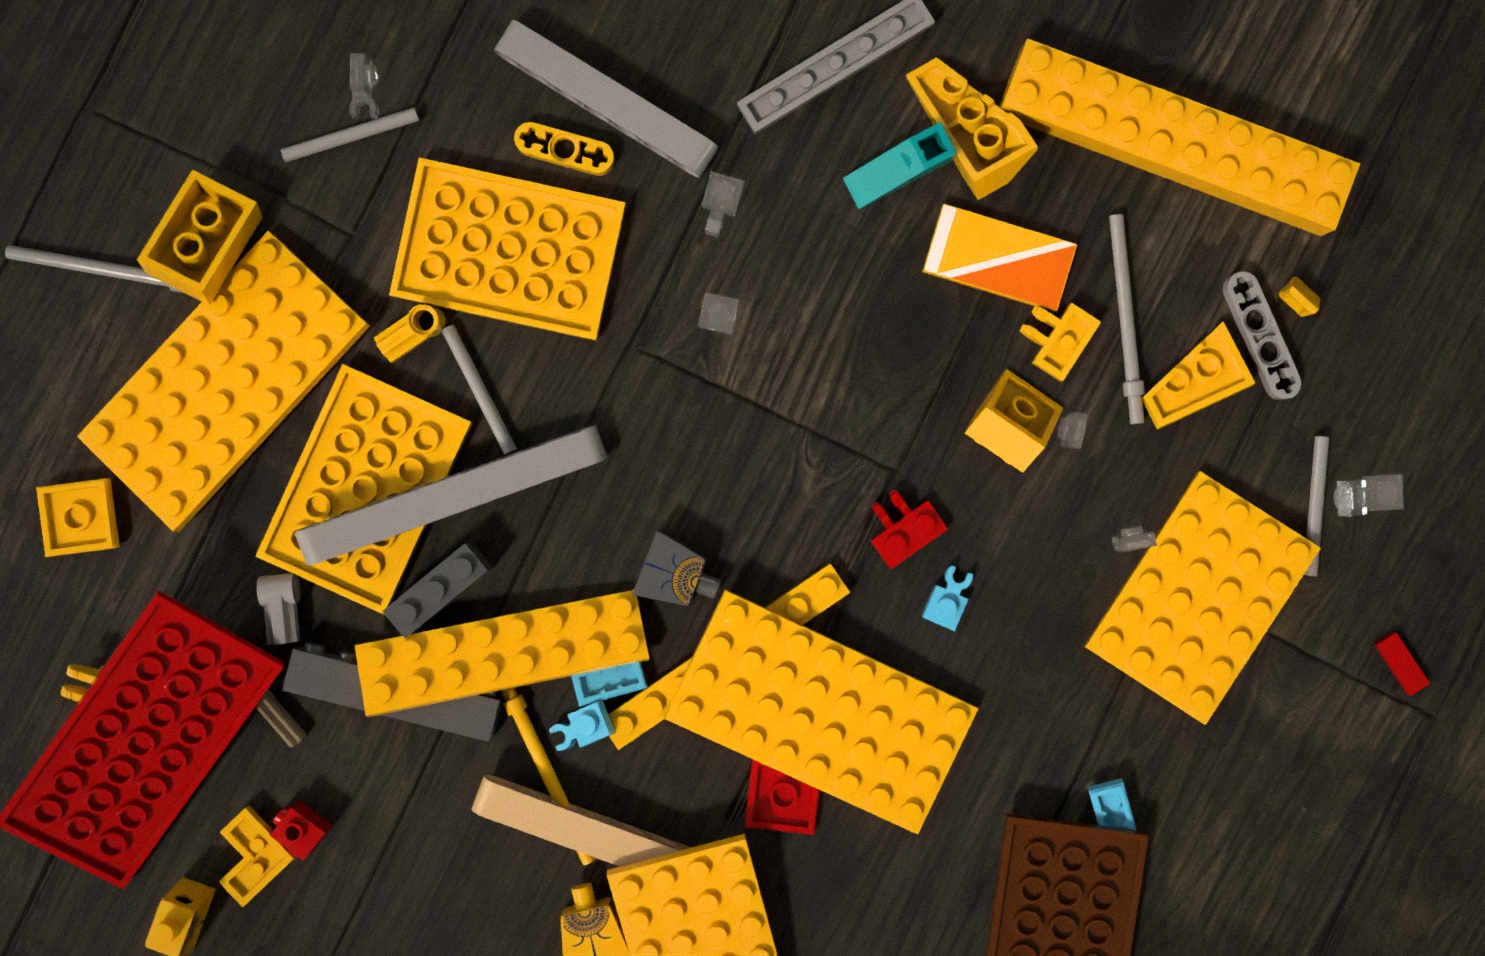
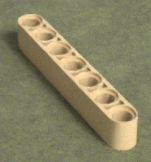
M492 775L483 776L471 808L474 813L484 818L620 867L691 848L568 803L569 807L563 808L557 804L556 799L549 795Z

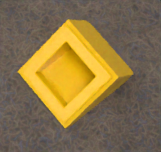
M1297 276L1293 277L1278 293L1279 297L1301 317L1315 314L1319 310V296Z

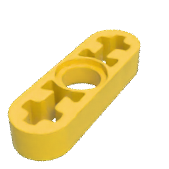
M534 122L523 123L515 131V144L525 156L596 176L609 173L614 166L615 157L613 151L604 142ZM531 131H535V135L539 140L548 142L547 135H552L548 144L549 153L544 154V145L533 143L531 148H527L526 142L522 139L523 136H529ZM569 140L574 144L575 150L572 156L563 159L555 154V146L559 141ZM581 144L587 145L584 150L588 154L596 155L598 150H603L604 157L608 159L607 162H601L599 167H594L592 159L582 156V164L576 163L581 156Z

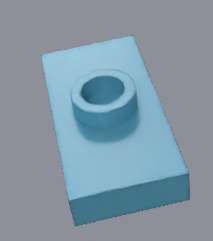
M641 662L571 676L579 707L648 688Z
M1122 778L1088 787L1098 825L1137 830Z

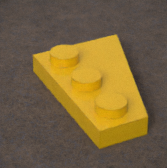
M1222 322L1144 395L1142 401L1158 430L1253 386L1255 381L1224 322Z

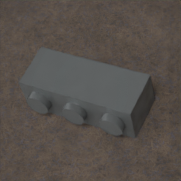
M472 542L464 543L382 612L401 635L407 638L410 634H414L494 568Z

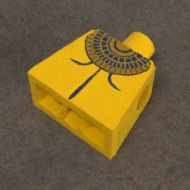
M185 877L181 878L162 898L146 939L145 947L168 956H185L192 953L216 889ZM183 897L191 900L192 903H184Z
M590 882L572 887L571 891L575 905L564 908L561 914L563 956H630L613 899L606 897L596 900L592 883Z

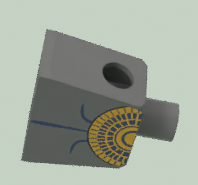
M657 530L632 594L689 606L694 592L714 599L721 579L702 572L706 557L666 533Z

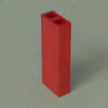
M1391 632L1374 643L1407 695L1412 696L1430 684L1396 632Z

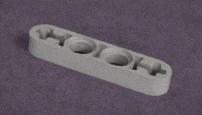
M1249 272L1235 273L1225 280L1223 294L1268 395L1274 399L1284 400L1293 398L1301 388V379L1259 282ZM1236 279L1240 283H1247L1248 289L1244 291L1246 300L1255 299L1256 304L1246 306L1241 310L1239 304L1246 303L1242 293L1235 294L1233 290L1238 285ZM1251 310L1258 311L1263 316V325L1258 330L1251 329L1247 325L1246 316ZM1265 342H1270L1277 348V357L1272 362H1267L1261 357L1260 349ZM1283 363L1284 368L1277 370L1282 379L1288 378L1290 380V384L1286 386L1287 392L1284 389L1277 390L1275 384L1280 382L1277 371L1269 373L1267 368Z

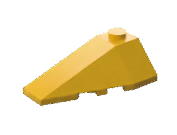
M937 57L906 75L933 126L939 122L943 125L957 152L953 161L977 200L1008 184L1038 150V146L1019 118L1011 112L1009 114L1005 112L988 95H982L970 86L964 77Z

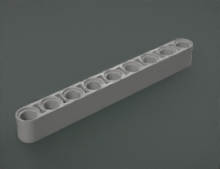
M592 425L318 522L294 533L306 565L310 566L596 464L608 457L597 426Z

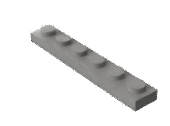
M903 0L737 102V106L756 135L934 26L935 21L922 0Z

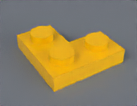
M250 805L243 809L220 831L229 843L244 857L219 881L242 907L252 900L297 857L269 836L273 829Z

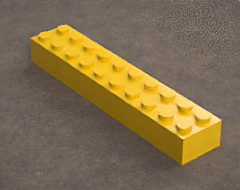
M1028 38L1019 51L999 105L1008 114L1011 112L1019 118L1023 125L1318 236H1323L1336 230L1360 166L1358 162Z

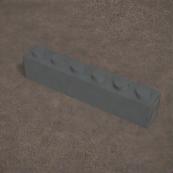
M305 642V646L292 649L283 691L365 711L356 653L340 650L339 655L326 652L325 645L313 642ZM497 691L381 715L490 742L495 736L504 697L496 694Z

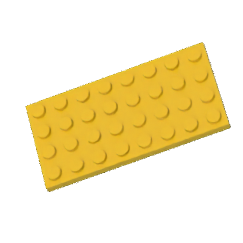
M267 231L230 271L211 305L209 306L201 302L77 437L173 532H180L364 334L370 325L273 233Z
M725 589L664 718L915 834H919L979 708Z

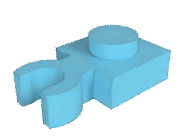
M949 565L944 574L945 588L934 585L921 617L955 631L969 600L960 596L961 590L971 584L973 574L966 572L961 582H955L953 580V573L956 567Z
M603 700L568 714L571 724L560 723L549 729L550 733L562 731L565 734L564 743L556 746L557 751L572 748L576 741H578L581 748L615 734Z

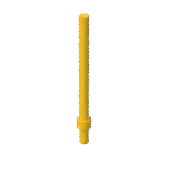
M515 687L500 690L505 699L503 706L508 716H513L550 796L556 799L557 804L561 805V807H569V801L526 713L525 708L527 704L522 694L518 695ZM577 851L583 865H587L596 859Z

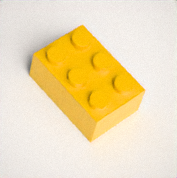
M192 170L140 253L137 261L146 274L210 306L262 220V213L257 202Z

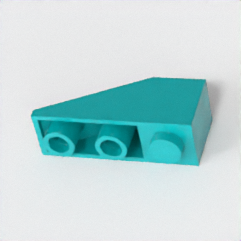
M939 122L845 176L843 181L859 210L952 162L957 152L943 125Z

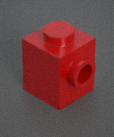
M298 801L292 807L285 805L272 821L277 826L269 836L304 861L314 852L333 825L302 801Z

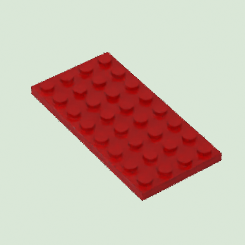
M157 590L1 810L0 828L124 890L283 669L284 661Z

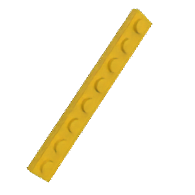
M829 563L765 608L803 625L848 595L850 591ZM692 657L608 713L615 734L609 737L618 750L665 719L664 715Z

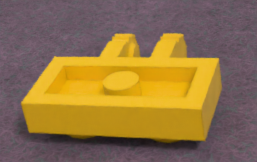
M1073 303L1068 305L1060 319L1045 309L1035 306L1032 310V315L1039 321L1054 328L1048 337L1030 325L1023 324L1019 330L1024 336L1042 346L1031 363L1060 382L1064 381L1101 321Z

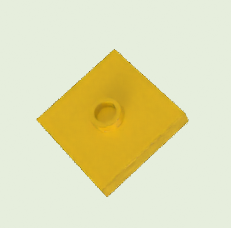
M111 478L36 487L45 557L120 548Z

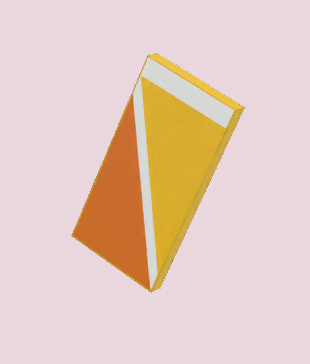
M943 204L922 272L1025 304L1038 306L1048 311L1057 312L1077 244Z

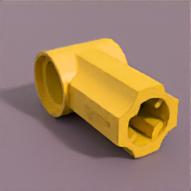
M419 304L413 307L405 317L375 336L376 345L390 363H394L430 337L439 335L442 332L441 330L445 328L446 318L439 308ZM429 311L433 315L434 323L429 330L425 331L420 326V317L424 312Z

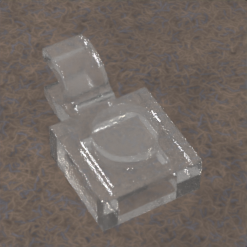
M350 53V90L352 91V101L349 107L350 114L354 119H359V109L363 105H368L370 107V117L377 119L379 107L370 98L372 97V86L377 85L376 66L372 65V62L364 53Z
M711 171L701 205L702 208L711 210L706 223L705 234L719 237L725 214L735 217L745 181Z

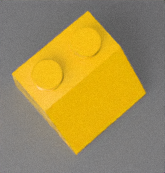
M1005 369L974 414L965 434L1023 473L1046 447L1063 407L1008 369Z

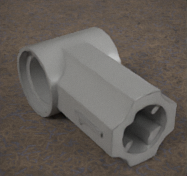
M293 573L258 577L257 597L260 606L264 607L267 645L300 641L297 604L300 602L301 589L299 578Z

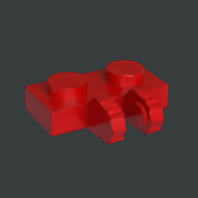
M896 490L889 493L890 500L900 510L903 517L894 524L882 505L876 502L871 506L886 529L870 541L890 569H893L948 530L928 500L911 511Z

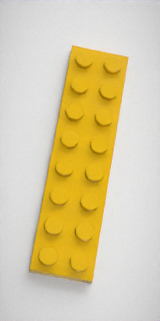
M634 590L414 633L410 634L407 638L399 636L355 645L365 714L367 717L649 660L637 596L633 595Z

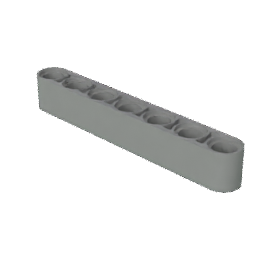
M515 20L511 21L494 49L497 55L695 177H701L718 149V146L704 135Z

